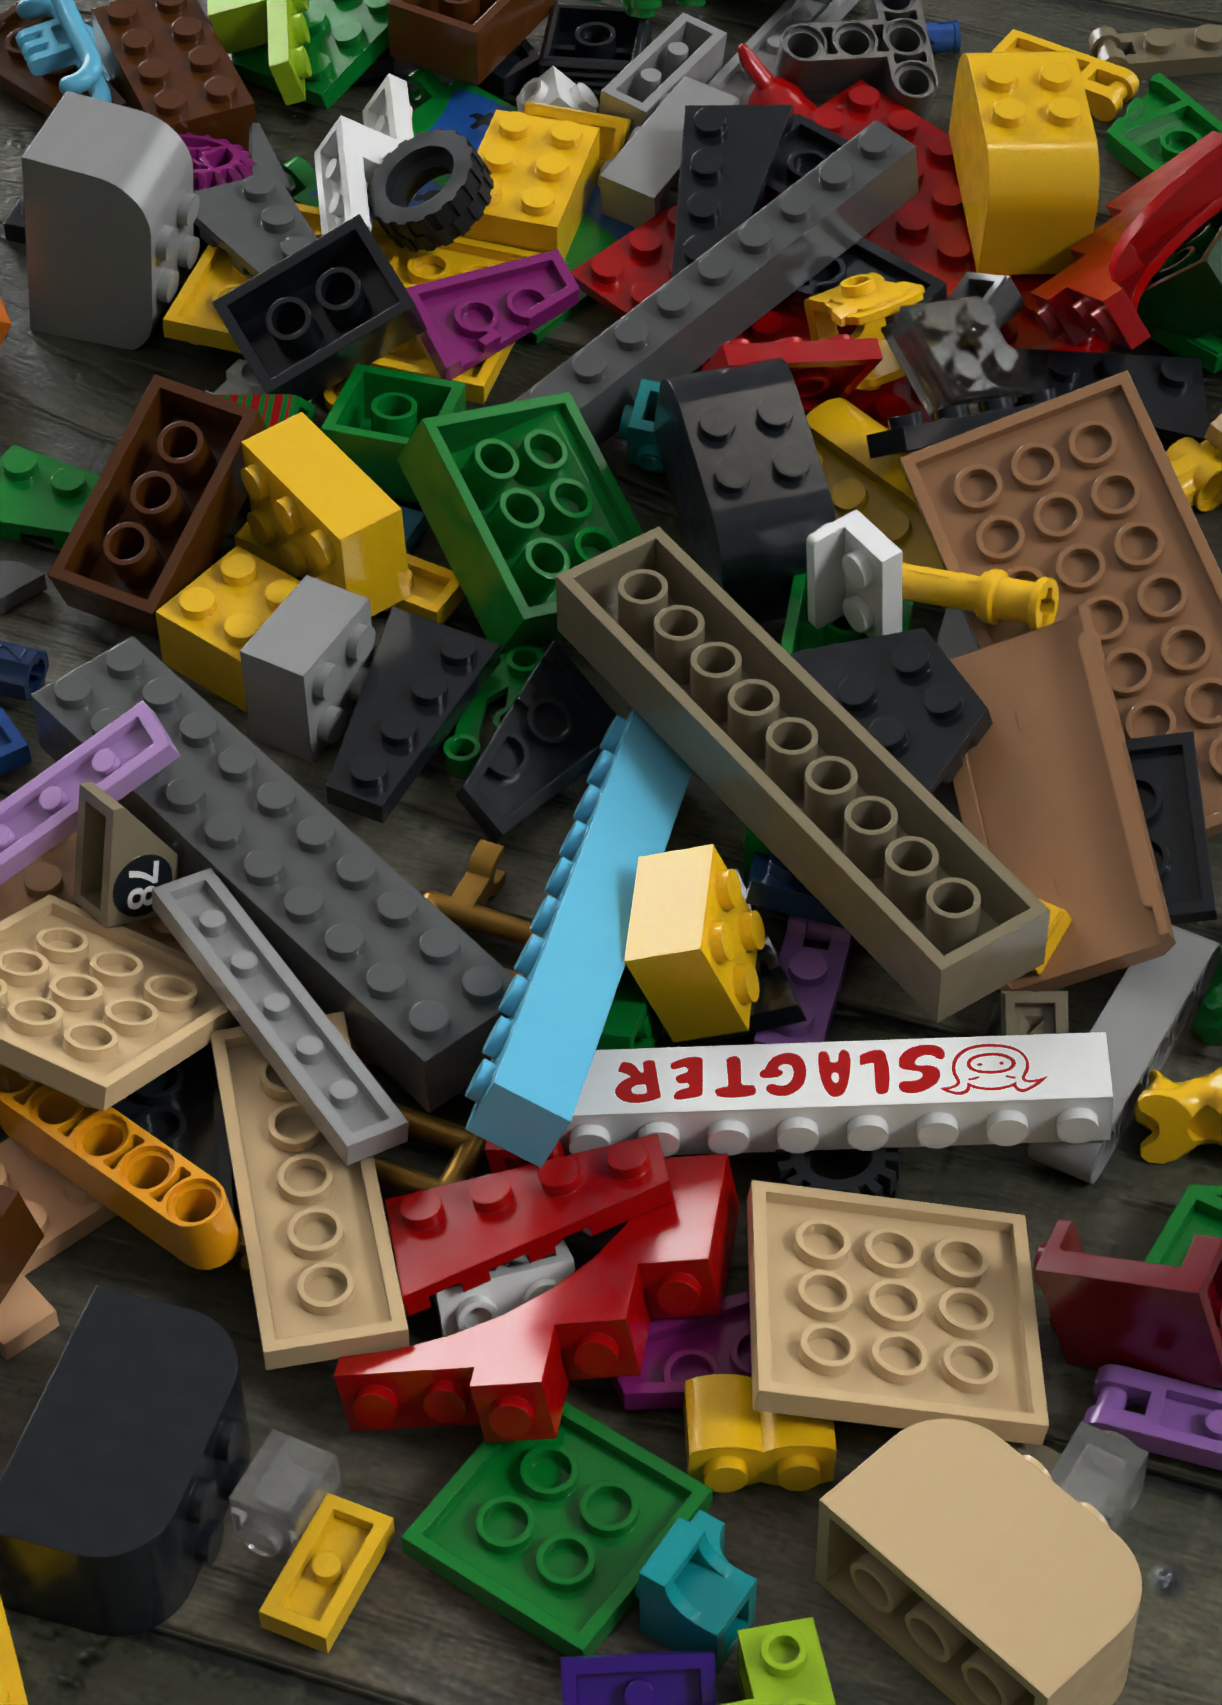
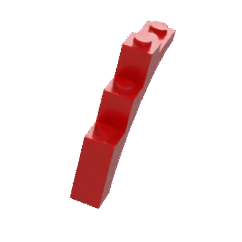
M1210 132L1105 204L1112 218L1095 229L1093 233L1068 248L1076 262L1030 292L1039 307L1034 312L1035 319L1043 332L1051 340L1057 338L1076 347L1095 334L1100 336L1106 343L1112 341L1132 350L1151 337L1137 314L1140 297L1151 278L1169 256L1198 228L1222 209V133Z
M728 1153L664 1158L674 1201L629 1220L593 1259L552 1289L508 1313L453 1335L396 1350L339 1357L334 1379L350 1431L480 1424L485 1443L557 1438L570 1380L640 1376L651 1319L721 1315L740 1211Z

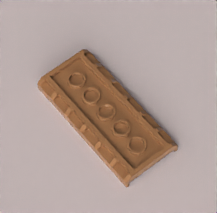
M1087 603L1078 606L1079 615L950 659L986 705L993 722L978 745L971 748L965 754L963 766L953 778L962 824L1038 899L1066 910L1072 918V922L1041 975L1030 971L999 988L1001 991H1054L1163 956L1176 944L1095 616Z

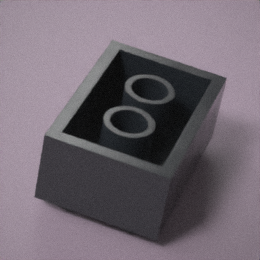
M360 214L211 302L265 393L297 395L306 401L311 400L349 377L356 363L369 365L427 330L414 301Z

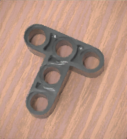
M871 0L866 20L809 22L789 26L781 35L773 76L782 77L797 85L804 93L844 91L859 80H863L927 120L938 86V75L921 0Z

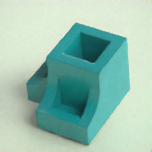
M700 1509L691 1522L681 1517L677 1519L639 1572L635 1597L639 1599L640 1632L673 1651L714 1649L716 1675L737 1646V1630L750 1628L755 1621L757 1579L734 1567L725 1558L724 1522Z

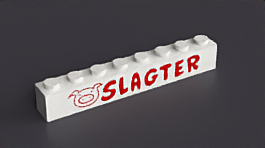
M1106 1032L596 1050L572 1120L561 1136L560 1141L565 1156L626 1140L658 1134L665 1158L671 1155L728 1153V1156L750 1152H776V1149H783L790 1153H805L811 1150L857 1149L872 1151L882 1147H928L939 1149L956 1145L996 1144L999 1146H1013L1019 1143L1045 1142L1081 1144L1089 1141L1111 1140L1113 1090Z

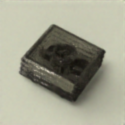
M972 296L900 306V312L893 314L894 319L887 321L888 326L881 327L882 335L932 421H935L933 410L968 404L970 415L980 413L978 402L1013 396V402L1017 403V397H1022L1024 391L1031 388L1022 370V358L1016 350L1008 346L995 323L996 314L994 309L981 297Z

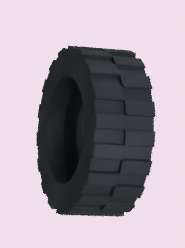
M442 128L433 129L431 132L425 133L423 131L415 134V137L409 140L405 139L398 144L395 150L391 153L388 152L382 159L383 162L380 166L375 168L371 175L373 177L372 181L367 187L369 195L368 206L371 214L398 247L402 249L406 247L410 252H418V250L428 252L435 250L439 246H447L453 243L454 239L460 235L464 236L471 230L470 227L480 220L486 205H489L492 198L490 192L494 188L493 179L490 177L492 173L470 141L464 135L461 137L458 131L452 129L444 131ZM451 174L449 181L438 194L422 204L408 207L414 195L425 184L442 175Z

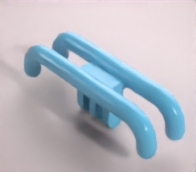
M74 0L20 1L17 5V14L20 18L24 20L37 17L52 18V20L22 29L16 35V42L21 49L30 72L34 76H42L76 65L78 71L65 76L59 82L60 92L63 95L66 91L81 94L88 90L92 98L112 103L110 88L102 74V57Z

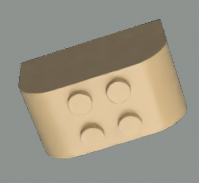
M947 1418L926 1420L911 1425L893 1436L819 1499L815 1580L956 1705H1113L1121 1694L1127 1679L1142 1594V1578L1139 1565L1128 1545L1110 1529L1104 1516L1091 1504L1076 1501L1053 1482L1047 1469L1034 1457L1021 1455L998 1435L975 1423Z

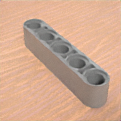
M1172 925L1176 944L1165 955L1128 967L1090 1031L1106 1032L1113 1090L1111 1140L1089 1141L1081 1144L1067 1142L1029 1143L1028 1158L1087 1183L1094 1184L1134 1117L1133 1108L1137 1103L1139 1095L1148 1086L1149 1072L1152 1069L1161 1071L1206 993L1220 960L1221 943Z

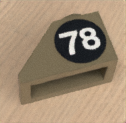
M93 782L80 783L73 901L106 928L158 916L152 908V888L180 879L178 854Z

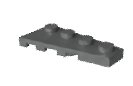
M276 172L265 175H252L244 180L193 191V193L199 195L200 199L198 214L194 222L199 227L200 237L212 248L219 245L231 256V265L243 275L249 274L255 277L317 239Z

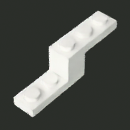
M388 74L362 111L364 125L340 115L314 152L322 236L358 214L361 215L370 232L372 231L373 220L369 216V195L367 193L368 184L371 183L373 178L371 175L375 168H378L383 162L382 159L388 152L391 153L395 150L398 144L405 139L409 140L414 137L411 119L413 109L409 103L407 81Z

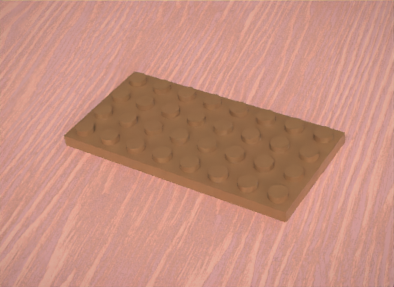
M1128 370L900 457L902 471L945 570L981 576L984 572L996 568L1006 571L1009 578L1036 582L1041 577L1053 578L1059 587V604L1054 623L1079 615V605L1084 603L1089 605L1095 616L1125 739L1194 731L1207 838L1222 833V573ZM962 611L978 649L1031 632L1027 624L1001 620L999 624L993 626L981 622L976 617L975 612Z

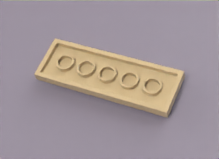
M344 1012L325 1014L351 1047ZM242 1027L216 1030L211 1035V1047L265 1370L339 1359V1357L389 1351L410 1346L409 1330L374 1157L370 1156L346 1166Z

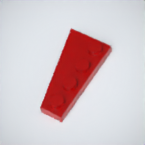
M658 1134L546 1160L542 1168L530 1164L386 1199L399 1283L407 1316L409 1317L431 1307L429 1296L459 1284L463 1292H466L491 1281L489 1270L523 1255L526 1256L530 1263L556 1252L555 1246L564 1237L580 1230L589 1236H594L674 1201Z

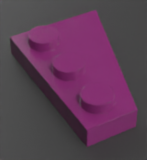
M557 249L407 287L406 290L414 301L427 328L426 331L419 334V337L441 378L451 381L453 378L578 304L580 287Z

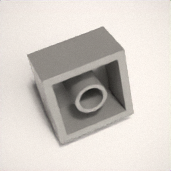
M306 575L240 650L250 736L252 739L311 763H314L329 743L334 744L339 740L344 732L346 723L353 715L374 658L376 633L372 627L370 599Z

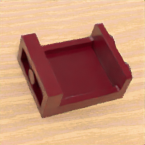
M1058 1219L1048 1242L1043 1243L1037 1250L1033 1274L1036 1284L1041 1286L1050 1312V1325L1053 1332L1058 1335L1067 1364L1097 1369L1104 1365L1116 1364L1197 1385L1222 1388V1238L1195 1234L1182 1266L1175 1267L1085 1254L1075 1222Z

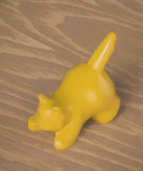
M1222 1067L1213 1073L1176 1083L1165 1078L1158 1070L1152 1069L1149 1072L1148 1086L1139 1095L1137 1103L1133 1108L1135 1120L1146 1129L1152 1131V1134L1140 1144V1156L1149 1163L1165 1164L1181 1158L1197 1145L1217 1144L1222 1147Z

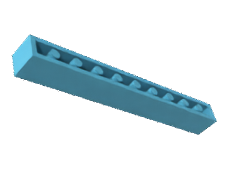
M634 709L627 720L616 715L600 745L602 752L586 781L590 785L584 792L574 812L573 819L576 821L560 848L559 855L562 857L545 887L544 892L549 895L543 900L531 923L529 931L535 934L529 937L514 967L515 971L524 976L515 975L500 1003L498 1011L507 1015L508 1018L502 1015L498 1018L483 1047L482 1053L491 1057L492 1060L489 1061L485 1058L482 1060L465 1094V1097L475 1101L465 1130L542 1168L572 1120L625 967L624 958L638 857L664 853L692 773V769Z

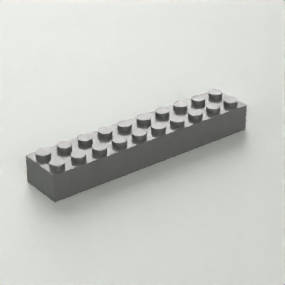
M134 636L31 694L40 746L56 762L142 700L155 712L181 757L120 799L118 803L178 854L180 878L212 868L324 1014L344 1012L349 1038L428 1113H431L467 1089L484 1058L489 1061L492 1060L491 1057L483 1054L482 1050L498 1018L501 1015L508 1018L507 1015L499 1012L498 1009L514 976Z

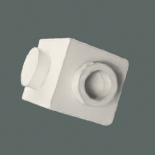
M555 66L549 68L539 78H533L528 81L516 98L518 112L524 113L525 102L528 101L598 113L597 108L599 107L596 96L588 86L581 82L575 84Z

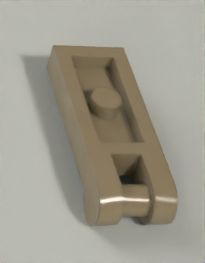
M1204 24L1194 28L1169 30L1155 28L1145 32L1120 34L1112 27L1104 26L1094 30L1088 39L1091 53L1095 58L1133 71L1139 80L1151 79L1153 75L1159 72L1166 78L1222 73V25Z

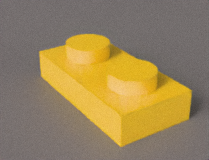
M327 1492L258 1611L261 1627L328 1654L395 1535L394 1518Z

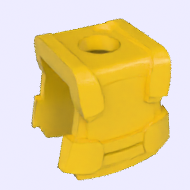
M870 272L846 278L839 286L816 294L804 301L811 341L826 340L839 335L837 324L841 327L857 325L854 332L850 335L853 339L877 338L883 359L856 389L869 391L878 389L884 383L925 369L935 361V357L938 355V345L915 342L911 345L896 342L888 336L885 317L923 300V293H925L923 285L906 281L898 283L884 281V277Z

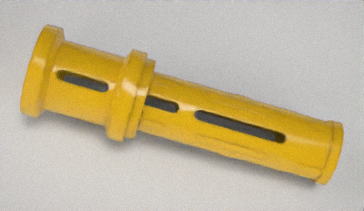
M902 562V600L975 612L976 617L981 622L993 626L999 624L1001 620L1027 624L1031 631L1053 624L1056 618L1059 604V587L1053 578L1041 577L1036 582L1009 578L1006 571L996 568L984 572L981 576Z

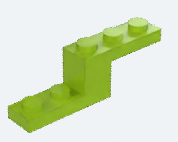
M207 0L208 18L227 54L268 43L269 68L286 106L306 101L305 78L312 76V70L304 47L305 44L310 43V33L302 12L309 10L308 0Z

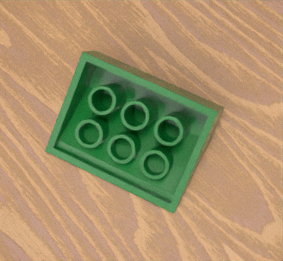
M569 391L424 418L420 421L397 458L487 640L500 644V655L506 650L517 646L543 647L551 644L553 640L556 642L565 638L557 630L556 575L644 534Z

